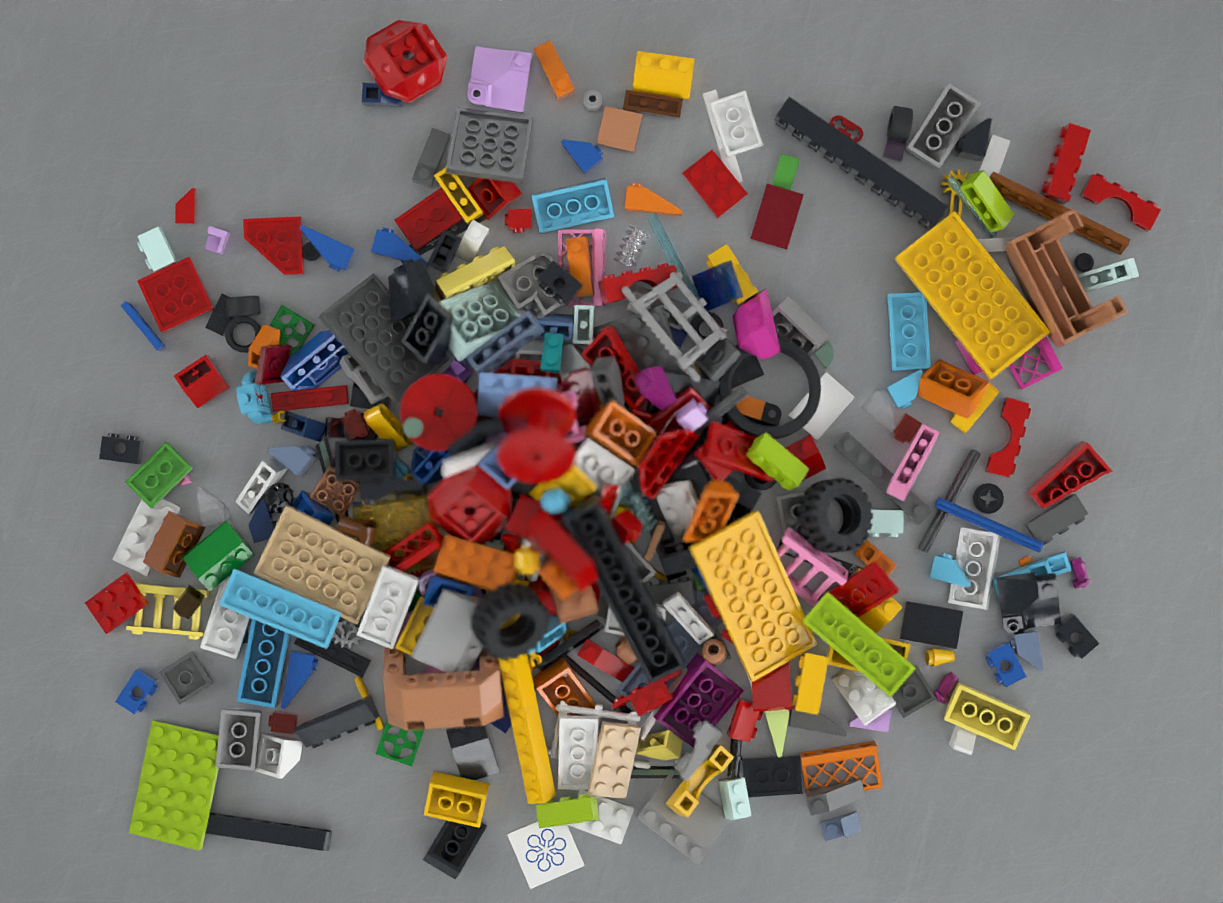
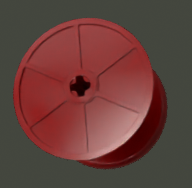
M445 374L425 376L414 382L406 391L400 407L401 423L404 426V423L410 418L419 419L423 424L422 433L417 437L409 438L422 448L432 451H446L449 445L476 425L477 404L473 392L467 384L453 376ZM437 407L439 409H444V412L442 413L443 417H441L440 415L436 416L435 413L437 412Z
M545 388L523 389L508 396L501 403L498 411V417L505 425L503 429L510 435L500 444L497 451V461L501 469L516 480L534 484L552 482L569 473L575 464L576 453L573 445L564 435L571 430L576 420V411L572 402L561 393Z

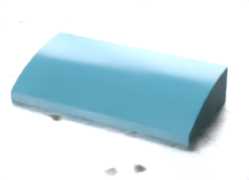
M606 178L531 194L540 233L615 217Z

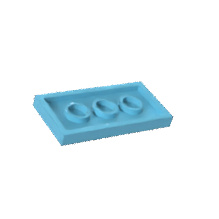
M921 292L887 294L892 371L930 369L927 300Z

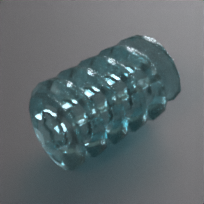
M638 490L627 494L623 498H628L624 505H630L631 507L628 510L633 512V515L643 524L640 533L655 528L657 520L652 518L654 512L649 511L651 505L646 504L648 498L643 497L645 494Z

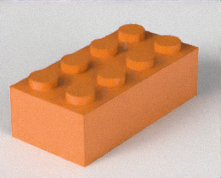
M445 535L434 573L446 579L490 591L491 589H497L496 587L500 585L506 586L508 583H515L518 570L515 569L514 554Z

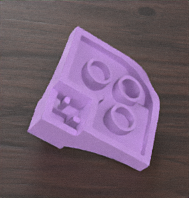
M476 46L467 91L469 101L478 106L523 113L532 53ZM479 91L480 96L474 97L473 93Z

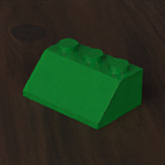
M226 520L185 553L182 559L197 579L211 591L230 576L233 569L240 568L251 559L254 553L250 545Z

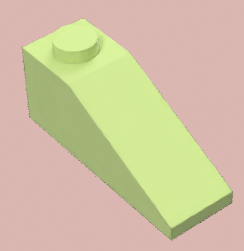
M764 711L777 757H782L789 711Z

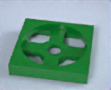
M281 305L269 326H274L281 331L279 344H286L290 338L299 342L297 346L291 349L290 355H293L303 346L315 324ZM284 315L293 316L289 323L286 324L280 322L278 318ZM299 320L304 323V335L296 331L295 327ZM287 327H290L292 329V333L290 335H287L285 333V329Z
M387 719L376 755L412 767L424 729L412 730L416 737L415 743L407 739L408 730L400 729L399 734L396 736L387 733L390 728L394 727L389 724ZM398 738H402L404 740L403 745H398L396 743ZM384 741L393 743L392 755L386 752L383 744ZM408 748L413 750L410 756L406 758L399 757L402 749Z

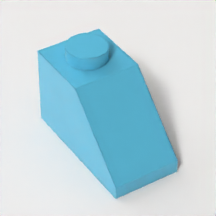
M921 369L886 388L896 408L901 407L903 410L912 405L911 401L916 398L920 377L923 374Z
M941 553V556L935 555L930 578L970 588L971 583L959 562L952 559L953 555Z

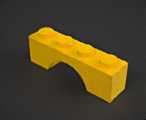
M715 744L713 746L712 752L688 781L683 780L665 803L677 815L688 817L698 805L699 796L703 788L712 778L722 773L734 758L721 745Z

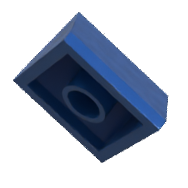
M430 575L423 605L435 607L443 590L471 596L474 587Z

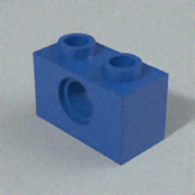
M1004 642L986 652L988 657L985 659L990 668L994 667L997 673L994 676L999 685L1003 684V686L1008 687L1027 677L1009 642ZM1003 660L1009 662V667L1006 670L1000 669V663Z
M140 668L136 669L115 702L133 714L138 713V711L142 712L147 705V697L149 695L153 696L158 686L156 684L158 680ZM136 687L142 689L143 695L141 697H137L134 694Z

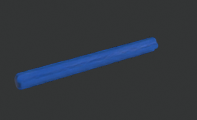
M941 497L935 503V508L1033 551L1040 552L1043 548V542Z

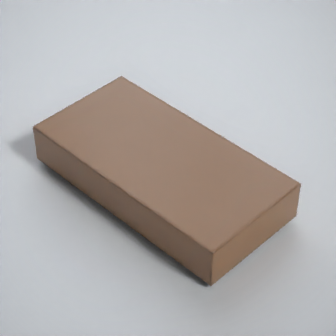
M661 520L657 522L644 554V560L651 562L665 527V522Z

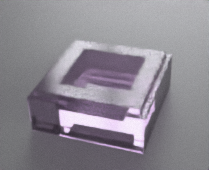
M887 139L883 157L901 162L906 142Z

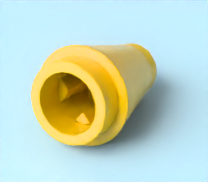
M930 648V650L925 652L926 664L932 667L954 662L955 660L953 650Z

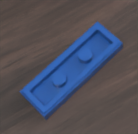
M125 301L120 305L157 351H161L165 345L132 304Z

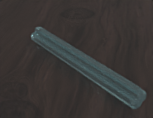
M657 214L649 215L647 220L670 265L676 266L677 273L681 272L682 281L697 298L698 294Z

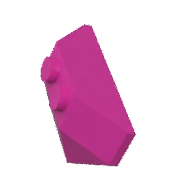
M764 289L745 300L732 316L738 347L763 360L780 352L768 290Z

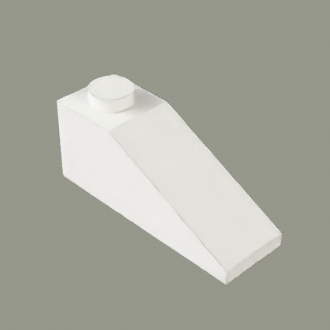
M273 456L262 460L236 500V503L248 514H251L260 501L266 497L268 489L280 481L288 468Z

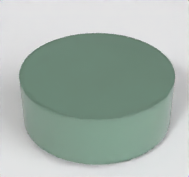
M410 418L404 423L403 429L407 436L417 437L423 431V424L417 418Z

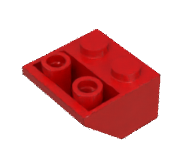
M204 355L174 375L184 393L197 408H200L230 388L209 355Z

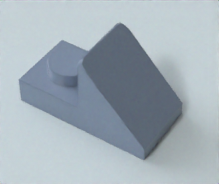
M857 811L820 822L825 841L842 836L846 838L862 830Z

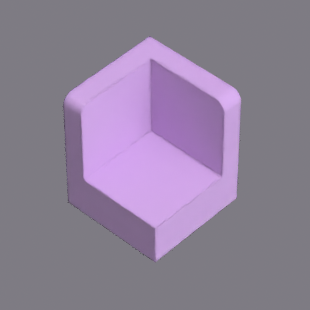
M209 226L207 231L209 236L205 249L223 255L230 233Z

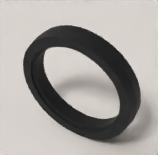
M778 338L780 353L794 359L804 370L809 383L807 404L795 419L779 426H762L751 422L739 412L735 405L726 412V415L735 426L746 434L759 437L767 433L773 439L790 436L802 429L812 419L818 408L821 397V381L817 367L803 349L787 340ZM740 348L738 349L741 355L726 370L724 375L720 377L719 396L721 401L731 394V380L735 370L741 362L752 354Z

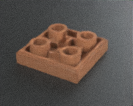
M605 106L596 144L634 153L643 114Z
M329 464L309 498L342 516L358 493L359 482L336 481L335 467Z

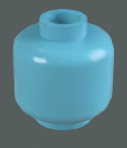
M561 488L546 491L541 498L542 508L550 516L566 512L568 510L567 505L571 504L569 494L564 493Z

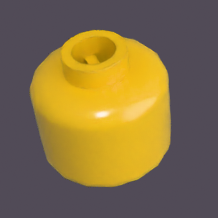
M521 546V550L515 552V569L519 571V574H535V571L540 568V553L533 550V546Z

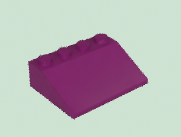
M698 653L687 664L686 668L688 671L671 694L673 699L663 704L653 716L659 723L693 748L696 740L693 737L695 733L693 729L698 722L703 723L706 720L713 726H716L744 691Z

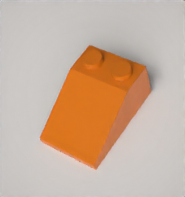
M564 657L532 678L536 689L556 716H558L556 706L560 704V700L565 701L570 706L595 709L596 703ZM567 713V715H569V716H586V715H579V714Z

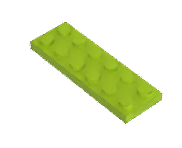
M828 592L825 593L802 620L803 623L889 697L897 691L916 669Z

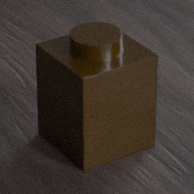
M189 585L178 598L173 609L179 616L189 620L202 604L205 595Z

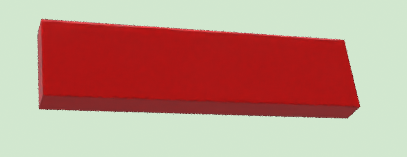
M348 385L271 393L272 411L279 412L349 404Z

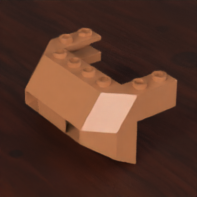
M1076 209L1006 243L1009 265L1031 308L1050 330L1047 336L1057 347L1063 346L1085 333L1128 313L1119 295L1093 307L1058 239L1084 226Z
M385 647L383 681L386 712L390 725L404 730L484 726L504 717L505 704L499 660L489 655L483 648L480 652V671L406 675L407 661L404 652L395 647L393 649Z

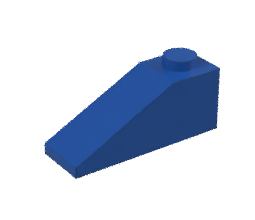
M300 225L299 229L322 258L327 263H330L329 268L338 272L340 269H346L354 252L353 248Z
M382 227V230L377 229L371 249L372 253L404 262L413 259V261L421 259L424 266L428 268L427 262L396 234H393L394 230Z
M291 651L281 705L282 709L288 707L312 675L313 670H317L318 659H315V654Z

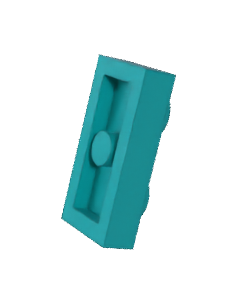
M545 332L541 371L560 373L564 334Z

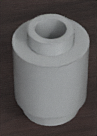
M588 90L584 94L583 104L585 108L589 111H596L602 106V95L600 92ZM596 97V101L590 102L589 98Z

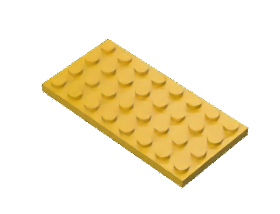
M955 211L894 258L990 380L1050 333V330Z
M758 511L748 514L689 547L746 673L752 682L818 645L812 630L802 622L805 618L804 612Z

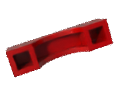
M1099 173L1089 176L1079 195L1080 197L1095 205L1104 199H1118L1129 209L1131 224L1146 232L1151 230L1161 209L1157 208L1158 205L1150 200L1146 202L1140 199L1141 196L1139 194L1123 190L1124 187L1122 185L1106 181L1107 178Z
M668 263L657 265V269L651 270L649 266L640 268V272L637 273L629 270L621 272L622 276L615 277L614 274L603 276V280L598 282L603 304L626 299L622 288L625 286L630 288L634 282H644L651 287L658 286L669 279L672 272L677 273L676 266H669ZM675 285V286H674L673 288H671L670 290H675V289H677L678 287Z
M1008 397L1004 398L1000 417L1009 426L1010 438L1002 450L989 454L985 472L1010 478V475L1014 474L1016 464L1014 463L1015 456H1019L1021 445H1019L1020 437L1023 438L1026 431L1024 422L1025 419H1029L1031 408H1028L1030 403Z

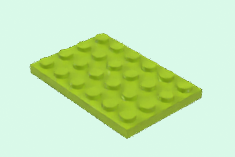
M152 720L129 830L130 834L199 851L202 850L219 767H216L219 735Z

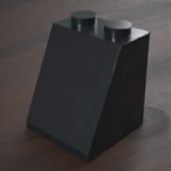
M410 259L403 262L401 266L393 269V274L388 276L391 321L393 324L416 315L427 293H430L438 302L441 301L421 259L416 261Z
M728 475L723 482H728L738 494L731 510L738 521L752 512L762 493Z

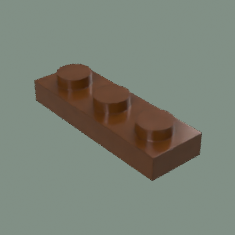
M626 90L623 110L680 119L683 99Z

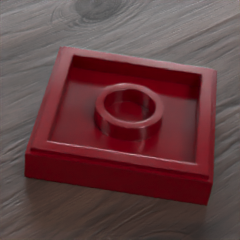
M292 345L261 346L255 378L256 384L265 385L284 382L280 375L290 358Z

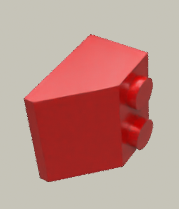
M477 178L467 188L487 220L493 218L522 195L514 182Z
M811 434L784 447L809 468L802 481L827 469Z
M741 697L738 698L727 731L728 737L750 742L751 738H755L758 729L755 727L757 720H761L763 712L753 711V701Z

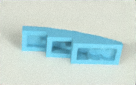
M1063 551L998 577L1035 572V575L1050 573L1059 575L1072 569L1066 551ZM994 578V579H992V580H993V583H994V586H995L997 595H998V597H999L998 587H997V579Z

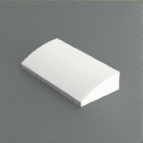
M961 527L955 560L959 562L971 586L969 588L951 583L948 603L985 610L989 609L993 585L992 579H994L1001 536L992 532Z

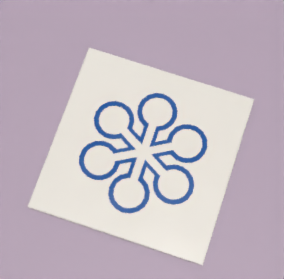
M537 821L507 834L530 889L585 866L568 825L539 828Z

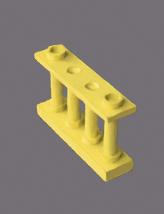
M135 583L143 596H146V593H154L156 598L153 627L142 626L143 609L135 614L134 625L126 626V630H131V634H143V631L189 635V639H200V636H204L205 631H199L201 605L192 615L191 630L180 629L181 616L175 610L173 612L172 628H161L163 598H165V595H173L175 605L186 587ZM195 588L203 595H205L204 598L209 597L208 589Z

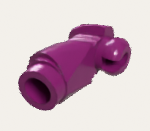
M1081 557L1070 561L1077 578L1072 581L1075 589H1084L1089 585L1091 579L1087 575L1086 563Z
M952 672L944 676L938 689L934 690L936 700L942 704L949 702L950 696L948 694L951 693L956 682L959 680Z

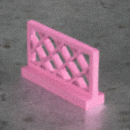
M558 230V265L562 268L564 265L566 271H570L569 265L567 266L563 262V256L567 253V247L563 243V234H571L574 238H576L574 234H580L578 237H583L584 234H592V242L589 244V248L592 246V252L590 251L592 255L591 265L594 289L592 302H584L578 297L574 298L567 306L563 305L562 307H575V305L605 307V304L602 302L598 282L603 280V276L606 273V230Z

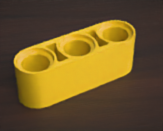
M989 382V386L977 410L968 419L955 413L950 422L965 434L1000 391Z
M381 403L364 412L365 421L381 440L393 439L396 442V452L413 444V441L405 434L402 423L386 405Z

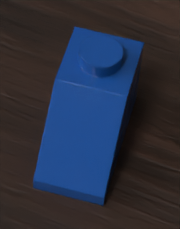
M565 139L561 141L562 146L584 174L603 161L601 157L603 152L597 145L593 146L588 142Z

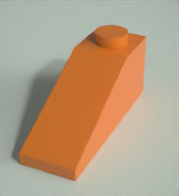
M551 40L533 48L557 100L559 101L575 93L574 86Z
M631 183V186H627L625 211L682 216L681 209L651 190L642 187L643 184Z
M589 238L566 239L570 274L583 285L576 298L594 296Z

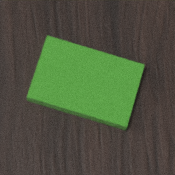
M165 442L125 483L153 509L193 468Z

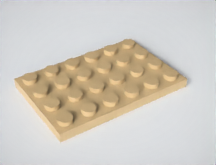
M286 505L253 574L288 591L342 612L340 617L358 625L372 596L382 567L388 564L391 556L370 545H364L356 538L346 535Z

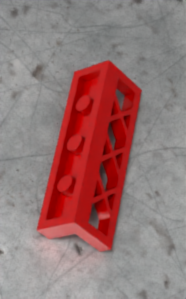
M429 521L384 551L388 555L391 553L389 567L403 572L438 549L444 537ZM429 529L434 537L431 539L424 538L423 531ZM410 540L419 541V546L417 548L408 547V543ZM396 549L405 551L402 558L394 556Z

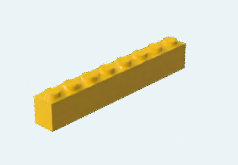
M519 655V658L516 659L510 657L509 660L500 658L498 660L528 804H544L554 798L556 792L528 655Z

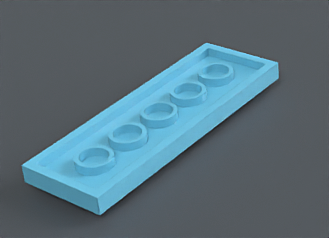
M233 569L219 603L220 606L326 649L342 614L340 611L237 569Z

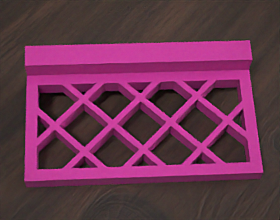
M1046 336L1035 344L1040 349L1038 358L1027 355L1028 351H1026L1022 355L1024 358L1021 367L1012 363L1009 365L1021 390L1063 369ZM1026 357L1037 360L1034 371L1023 368ZM1039 361L1047 363L1050 371L1044 374L1036 372ZM1015 368L1020 369L1019 374L1016 372ZM1022 370L1033 373L1031 381L1025 384L1020 379ZM1035 374L1041 375L1034 379Z

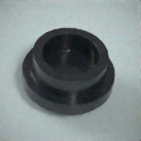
M1081 253L1075 258L1074 265L1078 271L1088 272L1092 269L1094 260L1090 254Z

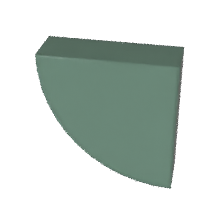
M827 342L814 353L825 368L831 364L833 359V348L830 342Z

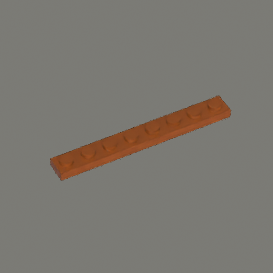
M994 171L989 177L1002 197L1050 221L1071 211V209ZM1078 213L1084 226L1073 232L1119 255L1127 248L1130 242L1129 238Z

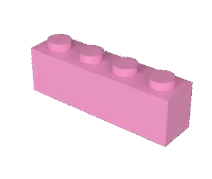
M922 424L893 476L886 493L902 501L905 500L931 453L940 432Z

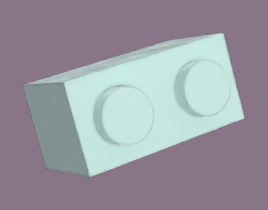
M156 227L137 236L139 239L137 242L141 252H145L147 256L145 262L150 270L153 269L154 272H157L177 262L162 228Z
M575 305L573 345H590L593 341L594 306Z
M871 510L873 519H871L872 528L868 530V537H879V533H887V537H898V533H903L904 510Z
M733 777L718 781L725 819L736 820L752 816L745 778Z

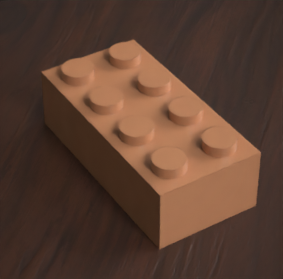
M548 554L544 556L542 566L551 560ZM548 585L560 624L597 614L598 607L591 585L581 593L576 590L563 602Z

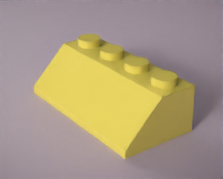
M497 246L489 251L490 254L484 257L479 255L472 260V263L468 265L465 263L455 268L456 271L450 274L448 272L441 274L438 280H436V285L444 300L497 280L498 276L515 267L514 258L505 246L501 248Z
M957 681L950 697L944 720L1015 750L1031 715L1028 711Z

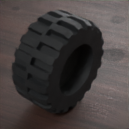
M835 478L816 482L804 492L805 496H802L799 502L801 506L798 507L797 513H799V518L797 519L798 524H801L800 531L802 535L805 534V540L808 544L813 543V548L824 553L851 551L863 544V540H866L869 535L868 530L872 528L871 519H873V513H871L870 509L872 508L871 502L867 500L869 497L866 492H862L863 489L860 485L855 484L850 479ZM832 499L839 503L843 511V524L838 533L832 529L827 518V509Z
M508 583L506 586L500 585L496 587L497 589L488 591V595L482 597L479 600V605L475 606L474 614L471 617V629L483 649L492 657L509 660L510 657L512 659L519 658V655L524 656L528 654L529 650L535 649L537 647L536 644L543 640V634H546L547 625H549L548 610L537 594L530 587L516 583L514 585V583ZM520 614L519 618L512 625L500 629L501 625L508 618Z

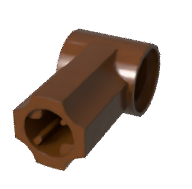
M342 515L337 530L357 538L364 545H371L374 543L378 524L372 520L365 519L360 521Z

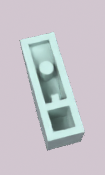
M1134 258L1077 275L1085 292L1139 276Z

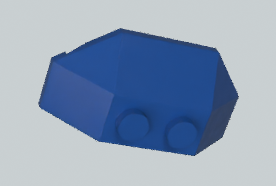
M330 330L319 332L290 356L280 377L292 391L317 388L342 368L339 362L349 352Z
M418 445L413 450L410 475L417 481H421V485L425 487L444 478L441 473L443 462L452 457L448 450L432 451Z

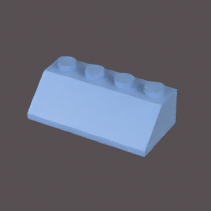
M480 373L477 416H498L501 403L511 394L523 389L545 388L556 391L557 378Z

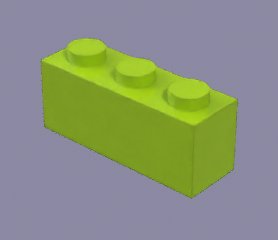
M984 170L970 174L959 187L990 233L1004 229L1014 217V213Z
M767 433L757 437L746 454L754 464L761 467L767 475L773 477L788 491L800 486L809 470L808 467Z
M589 794L578 795V799L574 800L569 796L560 798V802L554 803L553 799L542 805H536L539 828L599 820L596 797H590Z

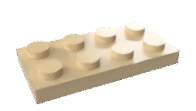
M602 722L588 787V794L590 796L626 799L641 731L639 725Z

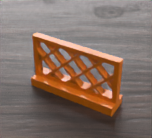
M875 741L799 753L805 791L809 790L813 782L821 787L828 786L832 779L842 783L841 780L835 777L840 768L849 773L843 782H847L851 776L860 779V777L854 774L859 765L868 770L861 779L864 784V791L883 788L878 749ZM874 756V763L870 768L862 763L865 757ZM849 759L857 762L851 771L843 766ZM830 762L838 765L832 774L824 769ZM814 765L819 770L812 777L806 772V766ZM821 771L830 776L824 785L816 780ZM870 773L877 777L876 784L865 782Z

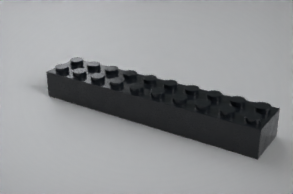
M790 96L777 113L774 121L777 122L775 125L783 131L787 129L792 133L791 136L799 142L802 140L806 142L810 150L815 153L817 151L822 153L826 161L831 164L833 162L838 164L842 172L847 175L849 173L854 175V180L859 184L870 186L871 192L877 196L883 195L887 198L886 202L891 206H899L903 209L902 213L909 218L913 216L919 220L917 223L923 228L927 229L929 227L932 229L936 226L949 207Z
M596 495L569 508L563 513V521L577 546L593 562L598 577L596 582L650 683L684 668L685 658L599 496Z

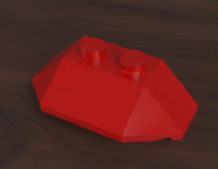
M689 429L661 434L638 465L641 492L654 500L699 436Z

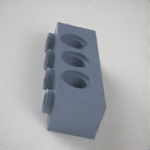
M526 311L468 355L467 359L477 373H490L545 330L531 312Z

